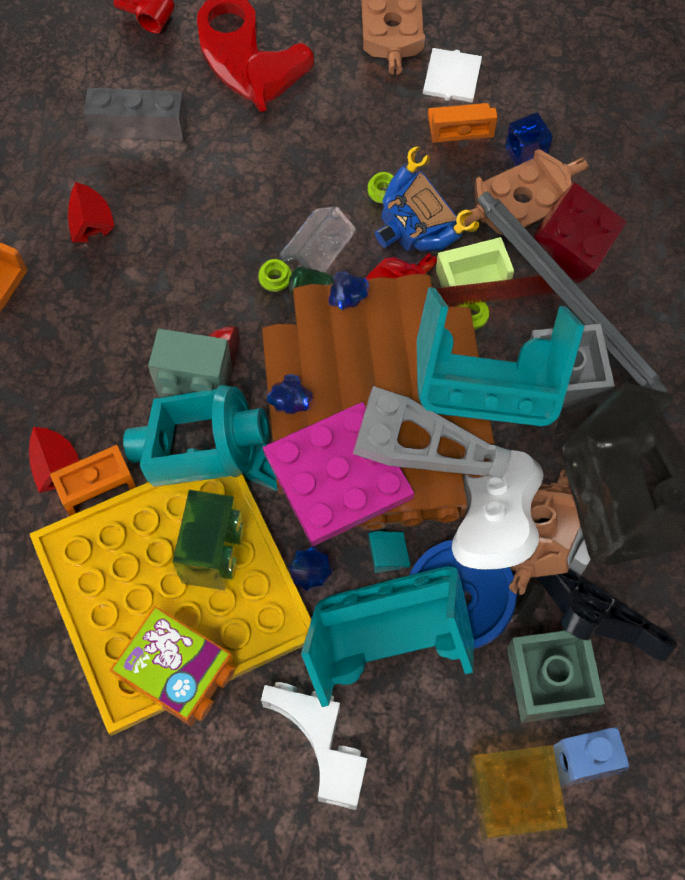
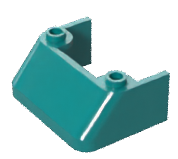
M428 287L416 341L418 398L422 406L427 411L442 415L535 426H546L553 423L559 417L584 331V324L567 307L559 306L551 339L533 338L527 341L520 349L517 362L451 354L454 341L452 334L444 326L448 306L436 288Z
M450 566L441 567L333 594L316 604L301 655L321 707L329 706L335 684L349 685L356 682L363 673L366 662L435 646L438 655L451 660L460 659L465 674L473 673L474 638L464 591L457 569Z

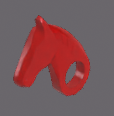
M208 0L204 2L197 12L201 52L210 68L231 90L245 99L253 101L260 112L267 111V103L284 93L314 65V53L304 43L295 44L283 51H258L256 44V12L248 0ZM225 13L238 15L245 21L242 27L230 33L216 31L210 26V23L218 15Z

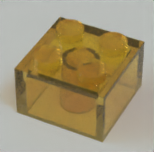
M553 745L473 756L470 761L482 842L557 833L568 828Z

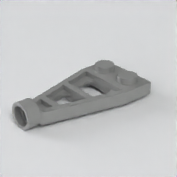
M373 386L352 454L388 466L481 476L488 474L502 479L509 465L511 450L486 443L438 414L427 411L422 405L408 397ZM411 421L424 428L430 435L428 447L425 449L402 447L397 441L401 423ZM440 437H447L465 447L464 458L454 459L439 455L437 448ZM484 458L489 459V462H484Z

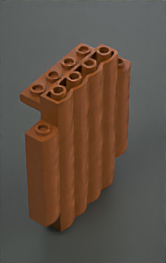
M412 274L396 279L374 278L363 282L342 281L330 285L309 284L293 288L296 325L275 324L262 328L273 442L361 402L366 407L373 386L408 397L422 405L418 398L416 341L428 287L432 288L430 275ZM449 307L444 326L453 337L454 342L451 354L479 357L471 309L469 307ZM438 414L486 443L494 445L490 420ZM404 421L401 423L397 441L404 448L425 449L429 445L430 435L419 425L411 421ZM440 437L437 453L445 457L462 459L464 458L465 447L447 437ZM484 458V462H489V459ZM400 467L414 492V499L353 528L362 527L365 530L373 531L380 530L388 524L412 527L420 525L426 520H434L441 523L457 521L460 517L465 516L467 509L463 476L468 475L470 478L485 476ZM276 478L278 495L285 494Z

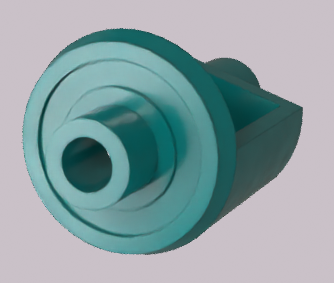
M220 385L217 389H212V391H199L153 399L148 425L126 429L123 436V446L128 460L131 463L140 462L145 478L154 487L229 476L236 478L251 469L255 457V445L267 444L269 442L270 426L267 414L263 408L250 410L245 396L237 387ZM212 419L216 449L199 451L190 448L186 453L170 455L175 425Z

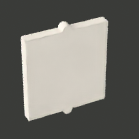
M433 48L423 94L443 97L446 101L454 99L473 103L482 56L460 53V50L448 51Z

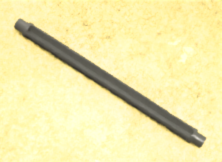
M488 191L484 192L477 199V202L484 209V214L585 325L601 323L606 349L644 391L648 390L655 399L664 394L668 389L659 380L661 377L505 205L499 199H495Z

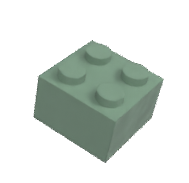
M158 328L148 364L158 396L168 397L199 391H212V389H217L220 385L230 386L233 367L227 339Z
M567 630L512 638L507 647L521 723L595 713L605 704L591 639L588 641L579 639Z

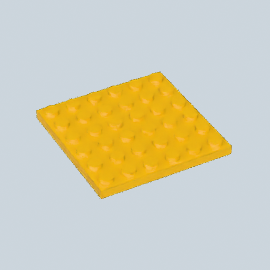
M243 475L236 478L229 476L157 487L147 482L29 534L110 736L166 711L116 679L110 671L154 606L230 652L234 659L232 667L235 668L230 680L293 652L304 645L311 618Z

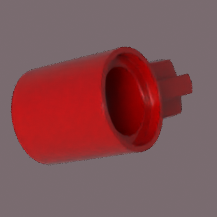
M114 0L113 2L115 8L135 14L140 26L154 34L161 32L175 8L172 0Z

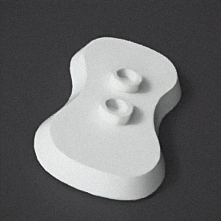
M511 450L509 465L502 479L491 475L481 478H470L468 475L463 476L467 500L466 516L452 540L453 555L462 565L486 570L508 568L523 563L535 552L539 543V533L531 516V503L542 484L544 475L541 465L525 452Z

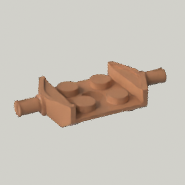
M362 0L363 50L372 57L387 58L389 60V73L394 75V68L396 67V75L402 72V57L416 56L424 49L425 34H423L421 0ZM393 20L398 22L399 25L388 26L386 22Z
M538 149L535 150L533 159L484 182L481 177L476 178L474 186L476 206L470 210L473 214L465 219V226L480 220L482 224L487 223L497 234L503 235L484 214V209L477 202V199L486 191L495 199H499L524 227L544 219L556 200L572 185L571 177L588 169L587 161H584L585 158L580 157L566 165ZM524 194L529 197L530 201L527 203L518 202L514 199V196Z
M562 470L556 483L551 482L550 485L541 484L532 499L531 516L539 533V543L529 559L521 564L510 567L511 570L516 572L509 585L510 590L517 594L518 590L519 595L524 594L532 577L567 573L569 570L568 556L585 516L590 517L592 514L591 500L582 490L570 488L575 478L574 473L570 470L567 471V474L566 470ZM541 518L550 519L549 521L544 523H536Z

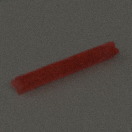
M541 276L436 288L447 306L449 303L450 307H452V302L454 306H456V302L460 306V302L461 305H464V301L468 305V301L469 304H472V301L475 304L476 301L477 303L480 301L481 303L483 301L491 302V298L492 301H495V298L496 301H499V298L500 300H503V298L504 300L507 298L514 299V295L515 298H518V295L519 298H522V295L524 298L526 295L527 297L530 295L531 297L533 295L537 296V293L538 296L541 293L542 295L545 293L546 295L548 293L552 294V291L553 294L556 293Z

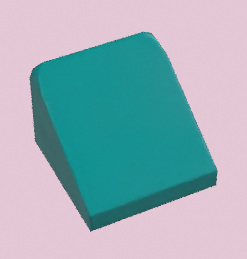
M267 444L255 445L253 465L248 472L242 475L249 481L278 491L276 476L263 452V447Z
M375 531L368 533V542L375 574L410 568L404 532Z

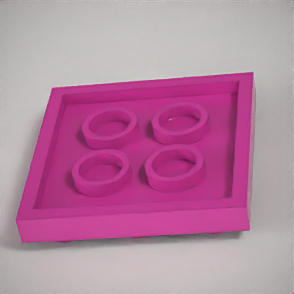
M363 402L263 447L264 455L312 547L414 499V492L400 467L388 466L352 454L366 409Z

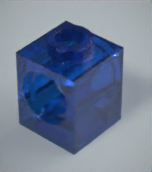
M536 112L509 123L505 148L518 166L533 159L535 150L540 149L549 154L553 135L539 113Z

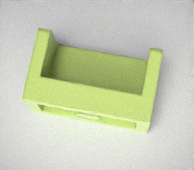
M501 237L440 252L437 255L436 273L447 303L509 288L511 285L514 269Z

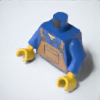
M413 147L408 152L407 158L409 163L403 164L394 175L383 197L384 208L381 218L385 225L375 231V237L384 248L398 240L408 252L415 249L420 252L442 251L462 237L463 231L474 232L479 227V222L477 221L466 227L465 219L471 216L473 212L463 210L456 216L422 171L416 173L417 167H425L430 161L429 155H426L420 163L415 161V154L421 147Z

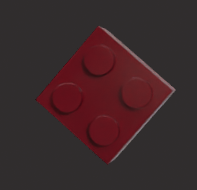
M574 182L556 200L533 237L565 273L576 283L580 284L596 271L627 221Z

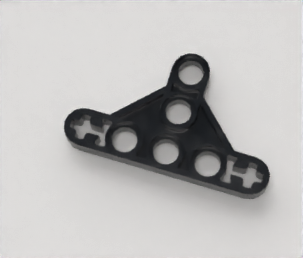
M570 568L567 573L534 577L564 613L560 618L561 625L579 639L588 641L593 634L633 644L660 661H667L677 647V642L667 632Z

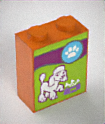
M154 606L110 671L116 679L192 727L196 720L202 721L207 716L214 703L210 698L218 686L224 688L228 684L235 668L232 667L234 659L230 652Z

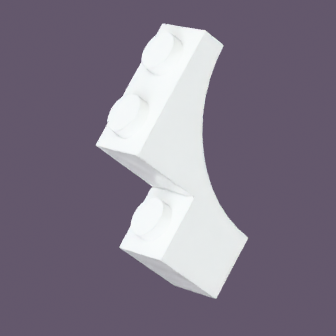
M276 682L274 687L265 685L261 698L263 707L274 710L295 723L306 735L315 751L320 770L318 801L356 810L367 758L360 757V750L347 746H338V751L331 750L340 712V703L334 702V696H331L329 706L321 707L316 691H312L311 696L296 693L297 687L290 684Z

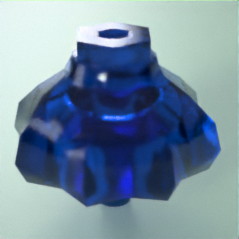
M344 270L336 273L333 277L334 284L330 288V296L328 298L329 305L332 307H338L343 311L349 307H357L362 300L368 297L369 282L366 279L356 275H349Z
M294 374L285 375L282 382L272 386L271 392L267 396L268 403L273 405L276 411H285L286 414L307 411L309 404L313 400L312 393L301 384L299 376Z
M314 546L306 551H296L293 561L287 566L294 584L301 586L306 592L314 588H323L327 578L333 573L329 565V555L320 553Z

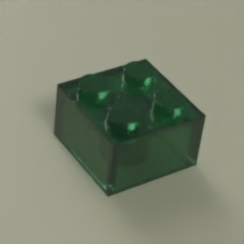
M189 490L172 561L182 584L225 591L227 579H234L237 566V558L233 557L235 544H241L244 533V523H241V511L237 510L234 497Z

